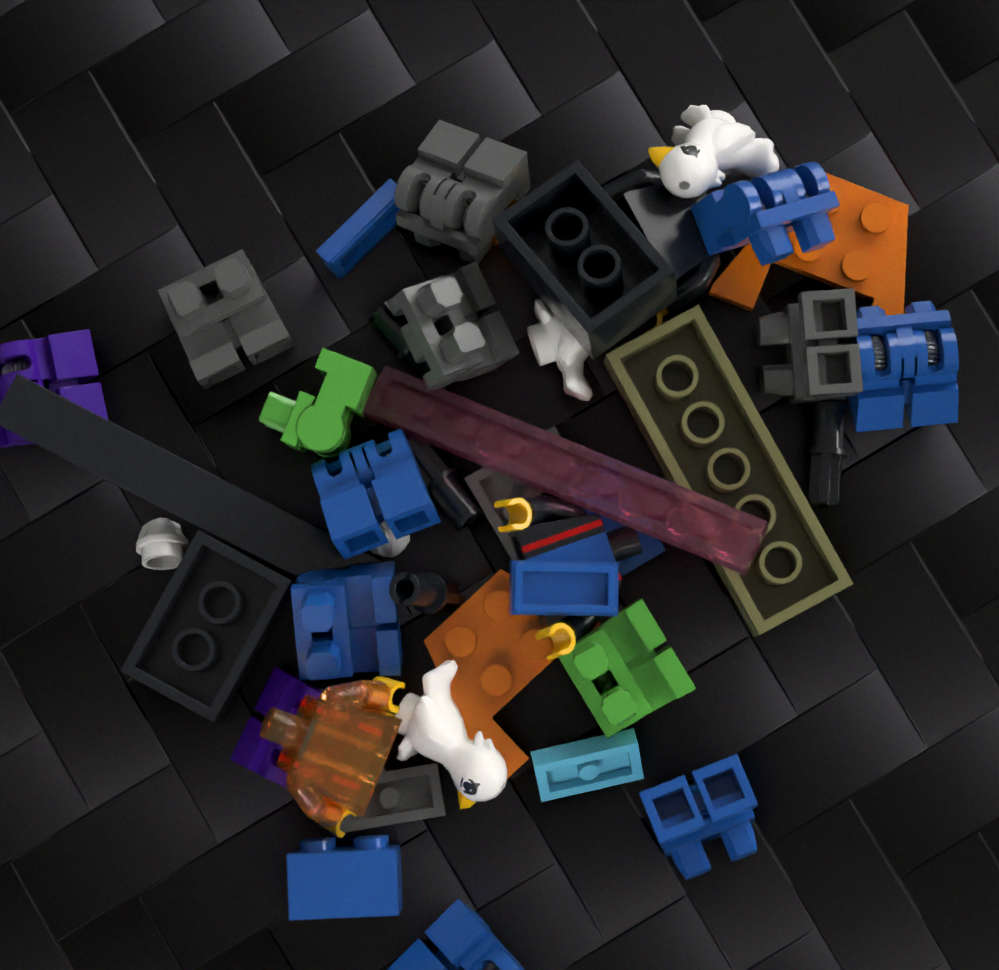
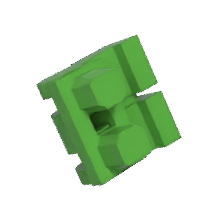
M322 348L315 365L317 371L325 378L318 397L316 398L300 391L297 400L294 401L270 391L259 417V422L265 424L268 428L283 433L280 441L290 448L306 453V450H310L322 457L331 458L339 456L340 452L347 450L352 437L350 424L355 414L364 418L380 377L372 366Z
M641 597L618 611V616L609 617L576 641L571 653L558 657L607 738L676 698L679 699L696 689L670 645L657 652L654 651L655 647L664 643L667 639Z

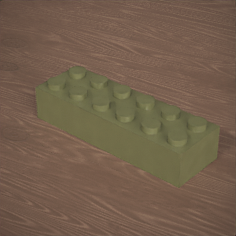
M699 305L605 354L603 364L753 637L763 634L853 585L852 580Z

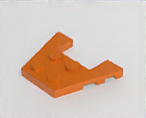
M826 173L830 191H835L840 206L827 213L836 240L818 250L803 253L796 234L792 231L787 234L794 253L774 262V264L838 289L854 288L855 296L870 301V306L878 305L885 311L886 316L904 314L908 204ZM751 243L745 245L712 284L708 295L752 312L771 263L761 266Z
M500 569L433 631L424 642L435 667H438L446 660L456 661L458 669L450 685L451 698L464 720L468 739L474 740V736L478 731L483 733L485 740L491 739L495 749L500 752L506 762L508 779L529 757L493 720V716L554 660H547L546 658L547 655L553 652L554 643L549 636L536 640V632L549 627L548 625L540 624L537 615L509 614V573Z

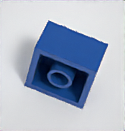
M388 835L357 836V838L353 839L354 846L336 847L335 837L304 838V841H299L300 848H295L287 853L289 920L398 916L403 908L401 844H389Z

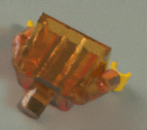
M377 676L373 680H357L329 686L322 691L319 697L305 695L296 715L272 707L263 720L260 731L261 738L283 746L277 760V766L288 773L286 788L308 818L318 822L320 826L339 838H343L346 834L340 830V824L344 817L350 814L354 817L357 815L364 816L402 722V719L389 712L399 713L400 706L392 704V696L398 688L405 689V683L384 676Z

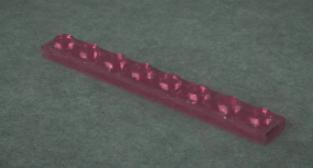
M386 365L376 381L363 410L365 417L395 430L401 428L404 434L743 575L747 574L768 529L767 521L445 389L428 390L425 381Z

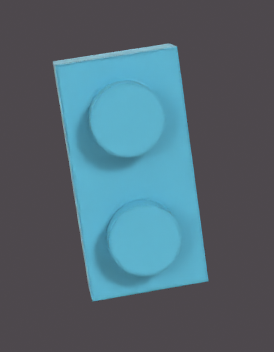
M634 728L618 731L608 738L604 734L530 751L541 802L644 779Z

